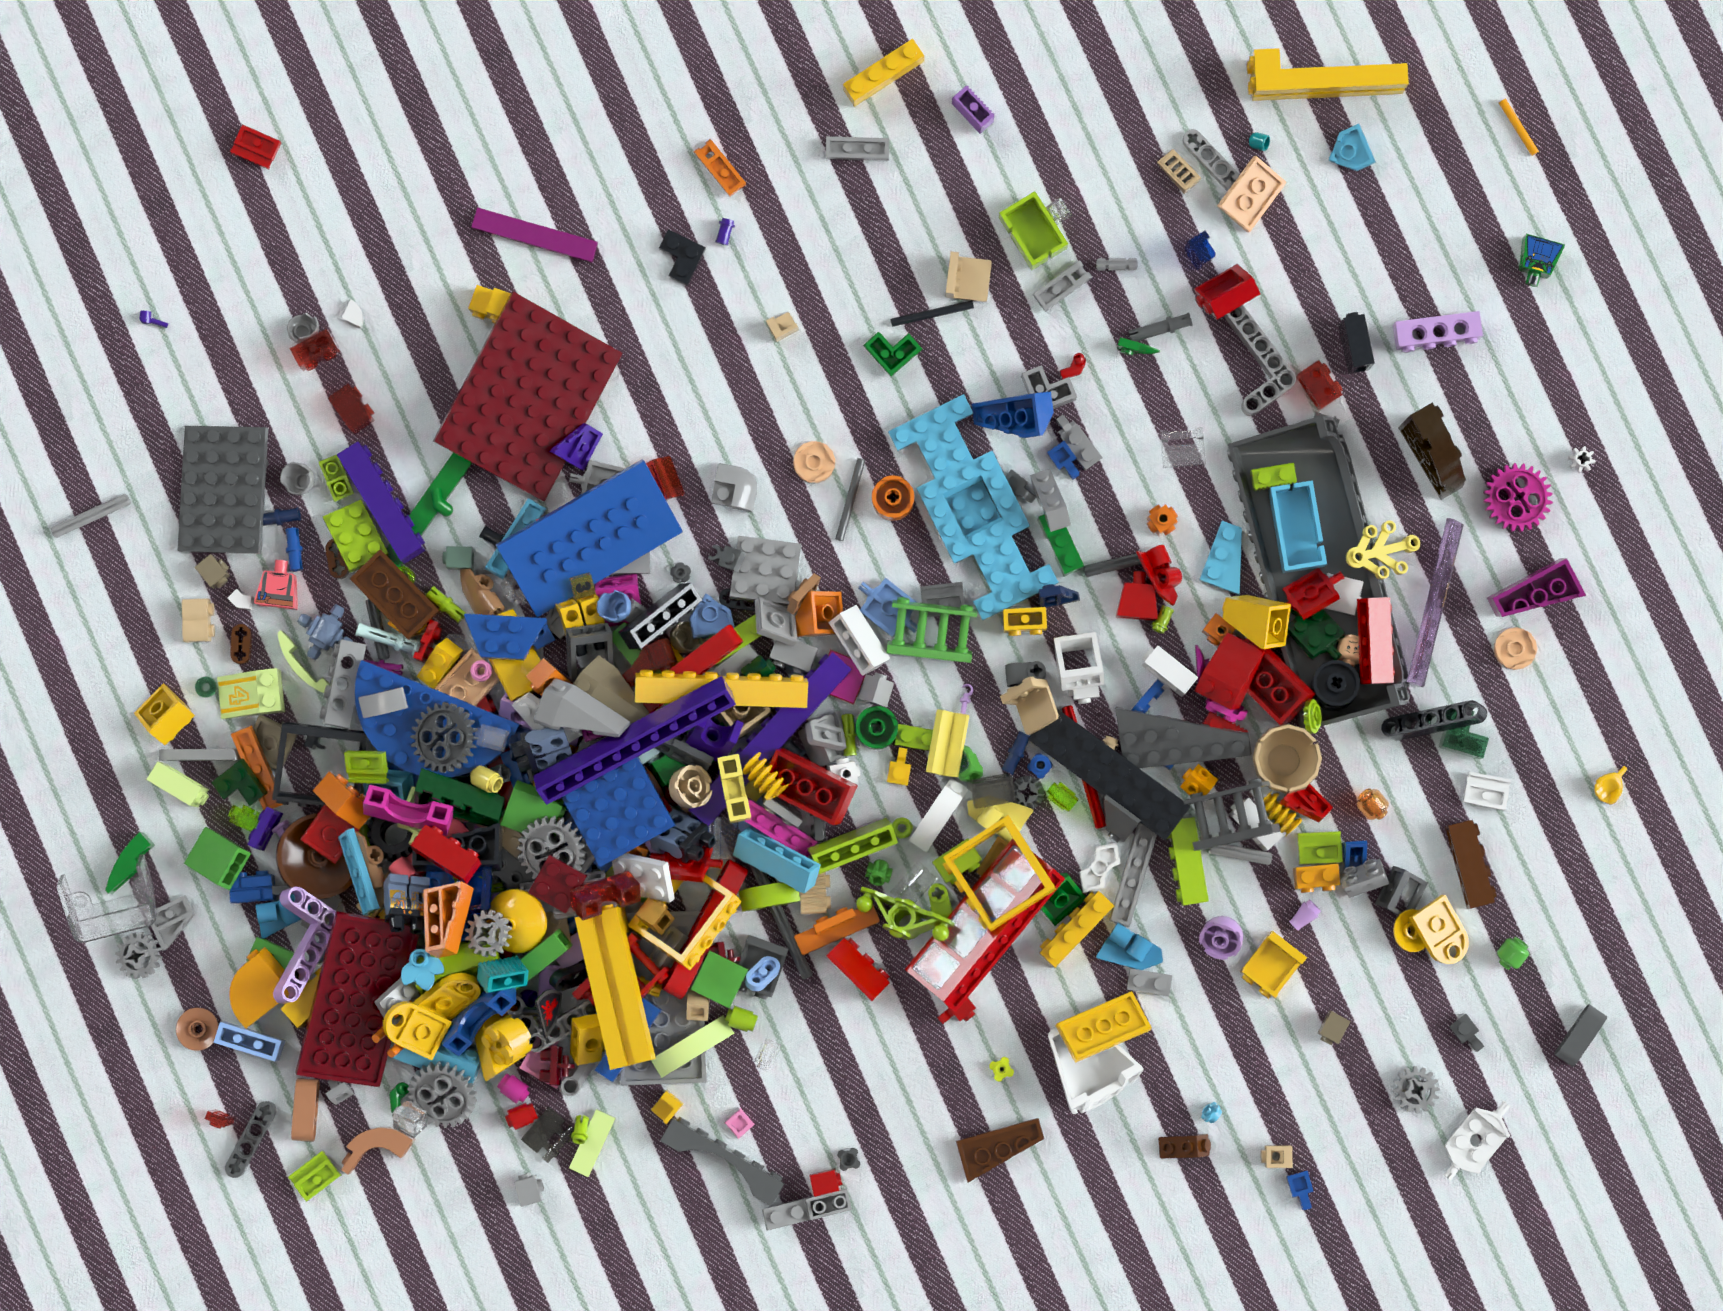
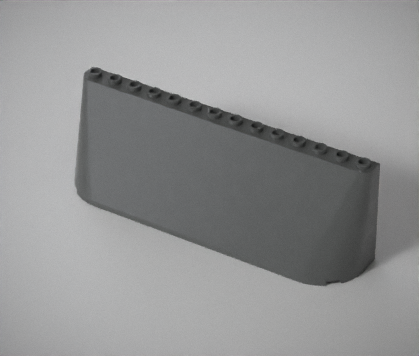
M1321 415L1228 444L1227 455L1230 462L1233 463V478L1238 482L1240 489L1238 490V497L1243 502L1245 508L1243 516L1245 521L1249 523V538L1254 543L1256 550L1254 551V557L1261 569V572H1259L1260 580L1265 584L1267 591L1265 592V599L1283 603L1288 602L1282 588L1317 569L1282 574L1269 489H1261L1255 492L1252 487L1250 475L1252 469L1294 463L1296 483L1313 481L1323 542L1317 544V548L1324 545L1327 565L1320 567V570L1325 575L1327 573L1336 574L1341 571L1344 577L1363 581L1361 598L1388 597L1383 579H1377L1375 574L1364 567L1353 568L1346 561L1348 550L1358 546L1363 536V529L1369 526L1347 444L1343 434H1338L1337 423L1333 418ZM1372 538L1370 539L1365 551L1371 550L1373 548L1374 543ZM1356 554L1355 558L1359 561V556ZM1376 558L1368 559L1376 566L1380 567L1379 561ZM1324 609L1345 632V635L1358 636L1357 610L1354 616ZM1291 612L1289 615V623L1295 619V616ZM1392 612L1394 683L1360 684L1359 691L1353 702L1347 708L1339 711H1328L1320 707V727L1408 703L1410 695L1406 687L1410 686L1409 676ZM1288 633L1286 646H1281L1283 652L1281 654L1282 661L1309 688L1316 670L1323 663L1334 660L1328 652L1319 654L1314 659H1311ZM1356 664L1353 668L1357 671L1360 678V664ZM1331 684L1333 688L1337 687L1338 689V686L1336 684ZM1302 708L1297 716L1299 726L1305 729L1304 711Z

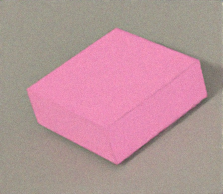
M741 1108L725 1122L738 1139L755 1125Z

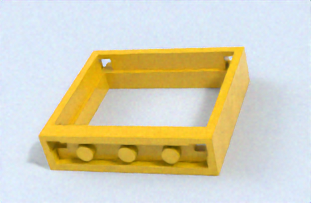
M1009 815L943 857L946 861L943 863L944 868L949 875L952 873L957 878V881L954 882L961 893L966 892L969 897L966 900L972 911L977 909L980 917L977 918L984 929L988 927L990 931H993L1056 890ZM1007 828L1045 888L992 922L955 865L954 860L1002 829Z
M705 875L703 882L723 895L724 899L682 954H679L646 930L649 927L636 914L627 925L640 937L688 970H691L695 963L699 962L701 955L712 945L713 939L719 931L724 929L726 922L737 911V907L742 902L734 893ZM671 880L673 892L677 891L683 881Z

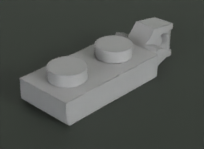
M1064 415L1056 419L1057 424L1061 428L1058 431L1061 440L1067 443L1085 471L1103 458L1078 424L1074 421L1069 423Z

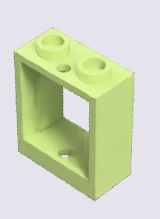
M157 761L146 779L189 806H203L209 797L207 794L208 788L166 763Z

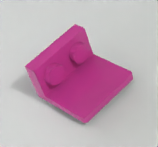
M637 574L608 577L595 583V592L599 598L603 593H612L614 590L628 595L630 600L633 599L641 605ZM604 619V622L608 623L609 627L628 623L626 620L613 623Z

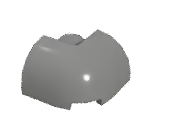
M719 463L711 504L753 512L757 495V482L754 475L742 467Z

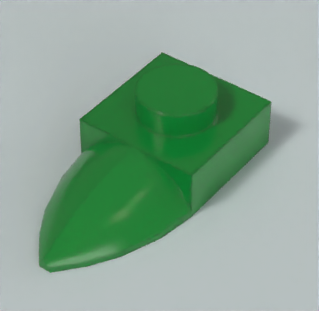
M1121 337L1117 349L1121 350L1120 353L1128 356L1137 353L1155 354L1160 352L1159 349Z

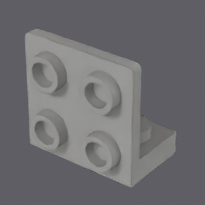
M1380 859L1367 860L1363 865L1348 867L1340 873L1343 890L1347 892L1349 898L1389 884Z

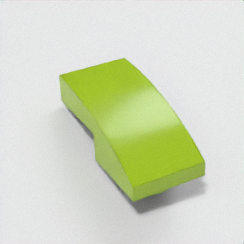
M337 455L318 462L334 502L354 494L345 468Z

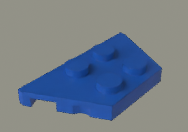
M464 614L480 657L489 659L524 661L543 626L547 624L546 618Z

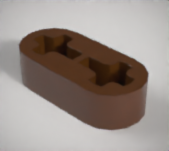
M331 539L325 546L330 574L337 579L346 578L349 570L339 550L338 557L335 556L333 551H330V548H333L335 543ZM336 561H339L340 565L345 567V570L341 571V575L334 572V569L337 568Z
M238 624L234 626L231 632L230 656L233 662L243 665L248 663L251 658L252 631L248 626ZM241 628L247 632V636H243L242 643H240V637L236 635L237 632L241 631ZM240 646H242V652L246 653V657H242L241 661L235 656L236 653L240 652Z

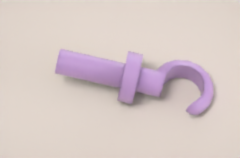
M970 684L962 686V688L970 687L971 691L964 693L963 698H960L962 703L961 714H966L967 704L970 703L968 696L973 694V687Z

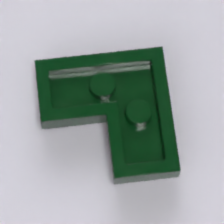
M244 758L211 782L223 800L238 790L249 806L268 793Z

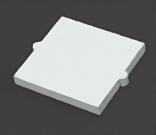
M1327 573V576H1328V577H1331V576L1334 575V574H1329V573ZM1344 577L1345 579L1334 584L1340 599L1324 609L1355 616L1357 599H1361L1360 595L1364 582Z

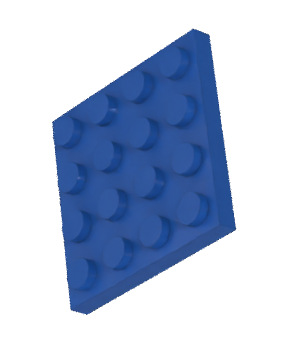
M639 757L562 797L599 867L676 826Z

